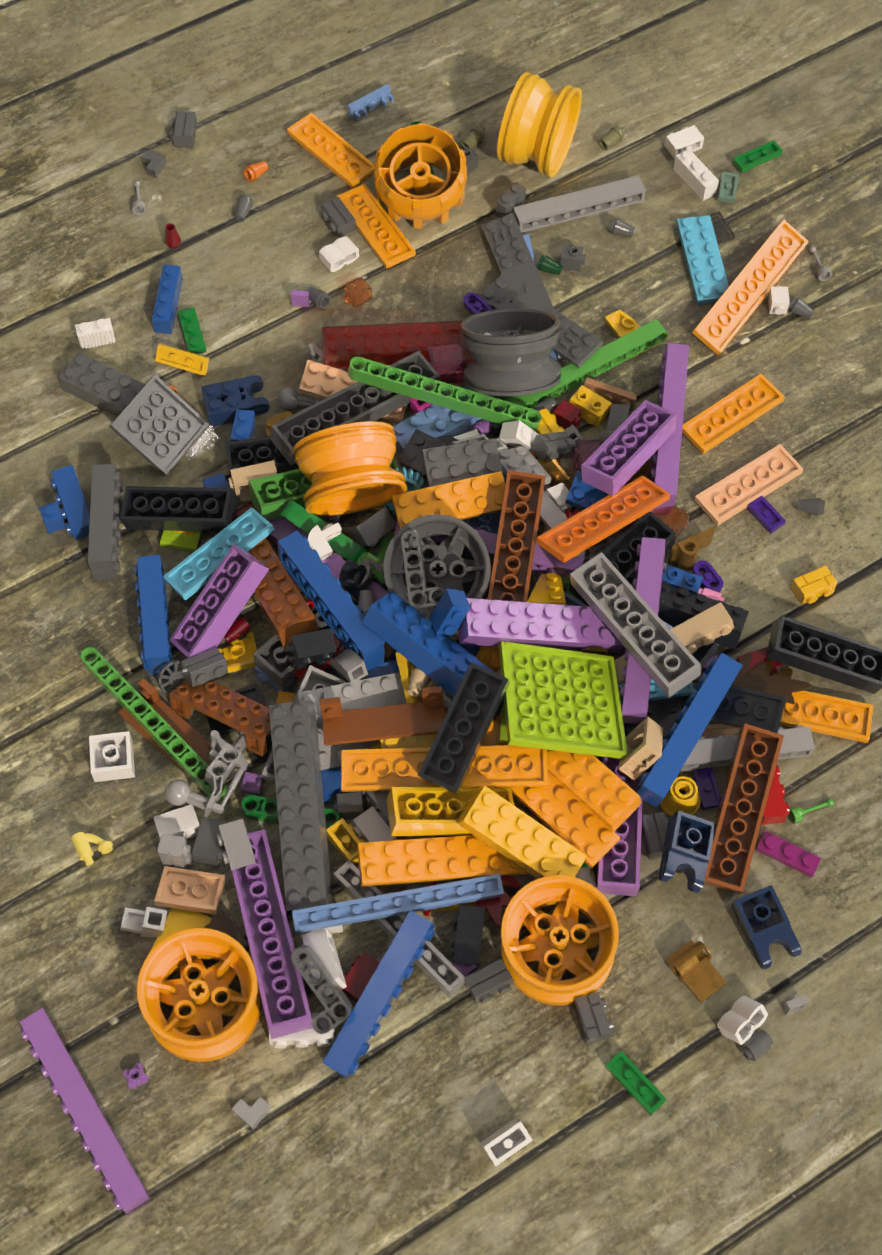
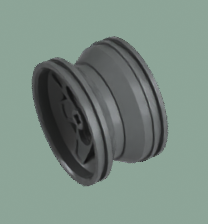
M507 308L485 311L466 318L461 323L462 339L474 360L464 369L465 386L474 392L486 395L519 396L542 392L559 384L561 381V365L550 356L560 334L559 317L551 312L538 309Z
M435 514L423 516L403 526L389 543L384 558L385 583L389 592L393 591L410 606L412 605L409 602L408 590L405 584L406 575L401 537L406 531H414L420 537L426 585L433 583L435 587H440L444 591L447 588L464 591L465 593L462 583L474 581L466 598L486 599L488 597L493 568L491 558L482 538L464 521L448 515ZM438 535L447 536L439 546L430 538ZM409 536V540H406V542L410 544V547L412 549V543L413 541H416V539H414L412 536ZM465 546L470 550L475 561L461 558ZM426 550L434 551V556L431 559L424 558ZM416 556L417 560L408 563L410 565L417 564L419 560L418 556ZM457 565L464 567V571L460 575H456L453 572L454 567ZM438 567H441L443 571H440L438 575L435 571H438ZM420 575L412 576V584L417 585L421 582ZM434 593L433 600L437 602L443 593ZM417 594L413 598L416 605L421 604L424 600L421 594ZM435 607L416 610L431 621L430 615Z

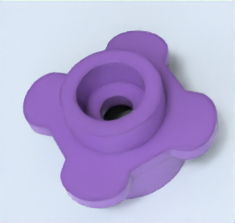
M136 1063L133 1068L125 1069L123 1072V1077L127 1078L130 1089H135L137 1086L148 1081V1075L144 1073L141 1063Z

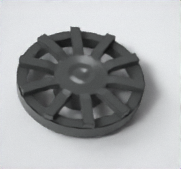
M181 660L167 662L158 673V686L167 695L171 693L173 686L176 689L182 682L186 681L183 677L182 669L180 668L178 671L177 664H181ZM174 665V669L170 670L169 666ZM165 670L168 671L167 676L163 675ZM161 679H167V682L162 684ZM170 684V687L166 691L164 687Z

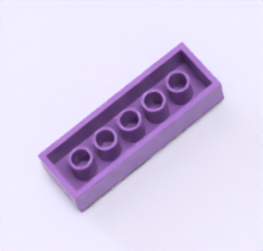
M645 400L582 464V482L614 496L676 431V413Z
M233 544L169 641L187 658L216 648L269 569L252 554Z

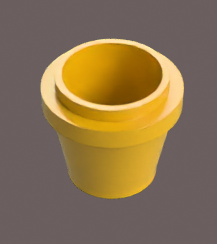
M686 776L675 779L665 798L660 803L666 815L671 817L678 810L693 816L697 813L701 798L694 780ZM683 790L686 792V794L683 795L679 791Z

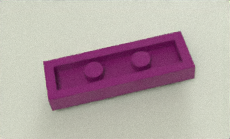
M767 831L764 832L756 848V851L811 878L821 860L820 857Z

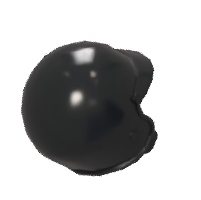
M346 560L339 574L340 583L351 593L367 590L373 580L370 563L366 560L358 564L353 560Z

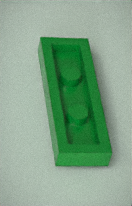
M773 140L734 157L732 163L740 173H744L782 156L783 150Z
M195 308L178 311L188 352L195 354L207 352Z
M622 1051L605 1065V1068L650 1116L667 1101Z

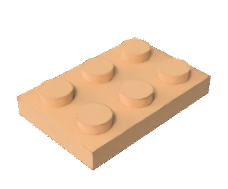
M164 866L154 900L155 906L216 915L226 880L225 875Z

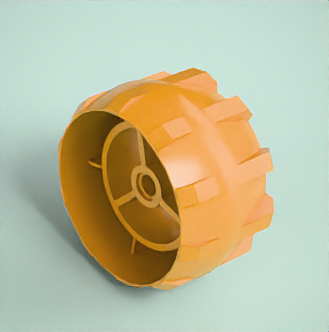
M419 123L418 125L396 129L385 143L378 147L374 168L376 195L378 201L384 202L388 206V214L392 220L398 221L403 217L413 221L414 228L422 229L423 222L436 219L440 224H443L449 220V210L454 206H462L467 181L466 157L464 151L453 140V135L448 131ZM429 165L439 169L446 176V180L432 175ZM411 166L410 175L396 183V176L403 169Z

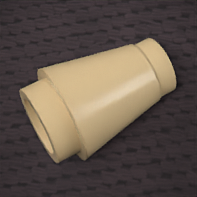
M415 667L411 672L407 693L412 697H418L422 691L421 688L426 686L430 677Z

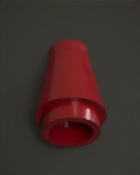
M171 223L165 226L164 243L169 248H177L181 243V237L175 225Z
M242 616L238 619L236 618L225 634L224 639L230 643L249 633L248 630L251 627Z

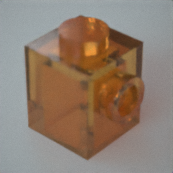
M361 277L345 287L344 298L349 305L351 304L357 309L372 299V288Z
M674 506L662 522L677 533V538L687 527L690 515L684 509Z

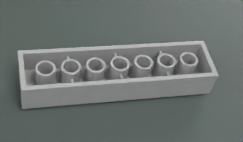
M602 552L570 574L571 585L668 698L701 675V664Z

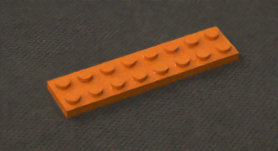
M642 475L620 488L614 496L608 495L538 536L536 543L565 563L668 501L670 493Z

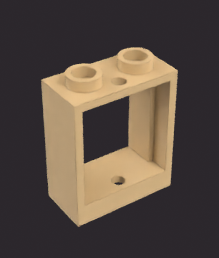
M274 460L230 470L231 477L228 480L230 488L238 497L237 505L252 502L249 496L250 480L277 474Z
M649 717L625 737L628 755L625 759H619V770L633 780L638 778L662 756L663 728Z

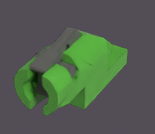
M364 552L355 563L368 561L373 581L386 585L383 570L384 561L369 552Z

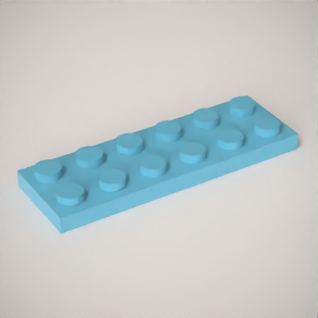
M706 215L679 218L676 224L697 305L716 303L729 285L711 217Z
M251 507L165 574L163 578L184 600H187L208 583L233 544L248 552L275 529L270 522Z

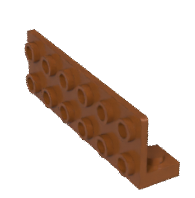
M143 678L138 682L139 694L200 758L210 766L213 762L209 759L211 741L206 740L159 698L157 689ZM124 708L118 712L119 716L187 775ZM139 709L137 713H141L145 709ZM152 722L149 726H154L158 722ZM165 735L162 739H168L170 735ZM178 748L174 752L180 753L183 748ZM189 762L187 766H193L196 762ZM203 775L200 779L204 780L205 775Z
M186 680L169 694L171 709L178 715L187 719L192 715L191 708L244 733L248 750L262 757L268 752L266 737L271 733L268 707L212 680L195 687H191Z
M442 686L421 688L423 702L342 711L340 697L320 699L324 745L437 734L445 718Z

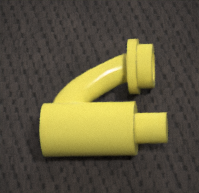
M79 832L71 837L80 860H84L86 866L94 863L92 859L93 851L88 842L99 845L98 851L102 854H107L113 850V843L111 841H105L91 833L84 834V832Z

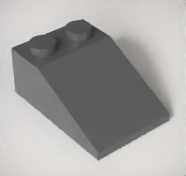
M386 506L361 511L340 527L342 528L341 533L362 547H373L379 542V538L390 535L397 524Z

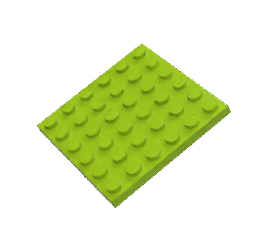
M505 641L500 642L501 676L508 678L510 682L503 696L508 745L619 759L627 757L628 752L613 656Z

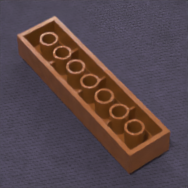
M511 470L507 472L488 600L527 602L546 477L544 475Z
M264 538L248 551L269 569L252 595L284 647L293 635L319 631L313 612L271 545Z
M744 724L740 727L714 822L716 823L704 884L734 894H740L744 891L784 735L749 724Z

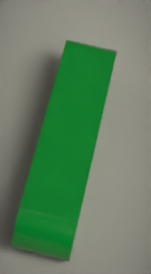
M292 499L289 500L280 514L308 534L316 525L319 526L321 531H323V527L328 525V523L313 513L309 514L304 507ZM343 533L327 541L332 550L354 562L364 552H367V549Z
M248 795L243 798L241 806L246 818L279 824L277 799ZM249 805H256L252 810L247 809ZM270 808L276 809L274 813L266 812ZM324 808L325 820H335L332 824L326 823V829L339 821V815L333 809Z

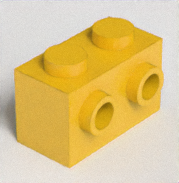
M583 385L571 397L569 402L582 410L581 417L597 427L610 414L612 404Z
M342 818L326 829L327 838L346 862L350 860L356 866L359 864L357 844L364 843L363 839H358L353 826L350 823L347 824Z

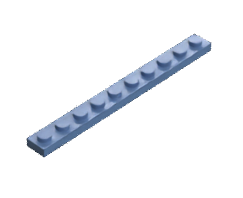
M496 874L293 910L292 914L295 933L407 914L410 910L419 912L504 896L501 876Z

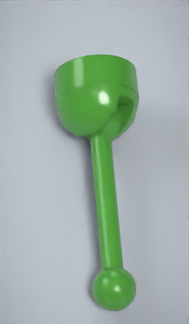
M827 799L824 803L804 810L798 806L789 808L788 818L791 823H798L803 820L805 813L825 806L831 807L834 801Z

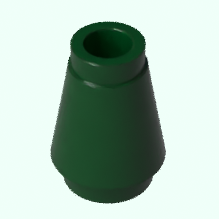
M542 255L537 268L542 272L560 275L563 266L549 256Z

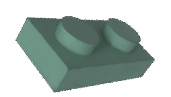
M722 173L718 201L735 203L739 174Z

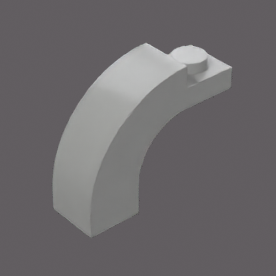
M349 648L330 659L331 670L337 678L346 681V683L350 682L352 685L368 675L364 661Z

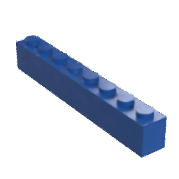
M410 910L325 1057L323 1064L349 1078L350 1074L354 1075L359 1067V1063H357L361 1055L364 1056L370 1047L369 1041L371 1037H375L381 1028L379 1023L383 1016L387 1017L392 1009L391 1002L394 997L398 998L402 992L403 987L401 985L403 981L411 976L415 960H419L425 950L423 946L426 941H430L434 936L435 925Z

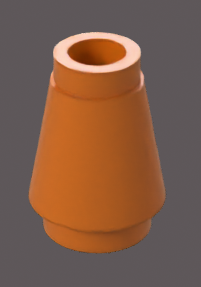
M265 161L248 165L243 170L244 177L248 181H255L268 170V165Z

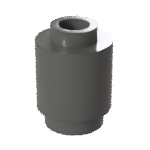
M765 1030L756 1031L745 1043L741 1044L742 1049L740 1051L747 1060L756 1061L771 1048L773 1040Z

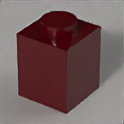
M563 400L553 411L557 424L564 429L571 425L577 428L582 420V410L566 400Z

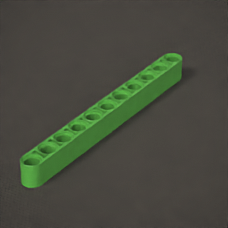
M653 320L599 348L580 368L573 364L561 368V381L553 388L534 394L508 396L502 400L531 408L546 397L556 398L585 383L587 377L592 379L661 343L667 338L668 332L658 320Z
M354 357L350 360L348 376L352 380L501 425L504 422L521 421L534 431L538 429L542 418L537 410L362 357Z
M85 648L81 652V659L89 673L210 798L212 795L211 785L206 780L200 779L206 774V769L209 766L95 648ZM94 657V660L87 661L89 658ZM107 670L106 673L99 674L101 671ZM120 683L118 686L112 687L113 684ZM132 696L129 700H124L125 697ZM139 709H145L143 712L137 713ZM152 722H158L154 726H149ZM170 735L168 739H162L163 736ZM178 748H183L180 753L174 752ZM189 762H196L193 766H187ZM225 783L222 785L221 797L218 803H222L227 794Z

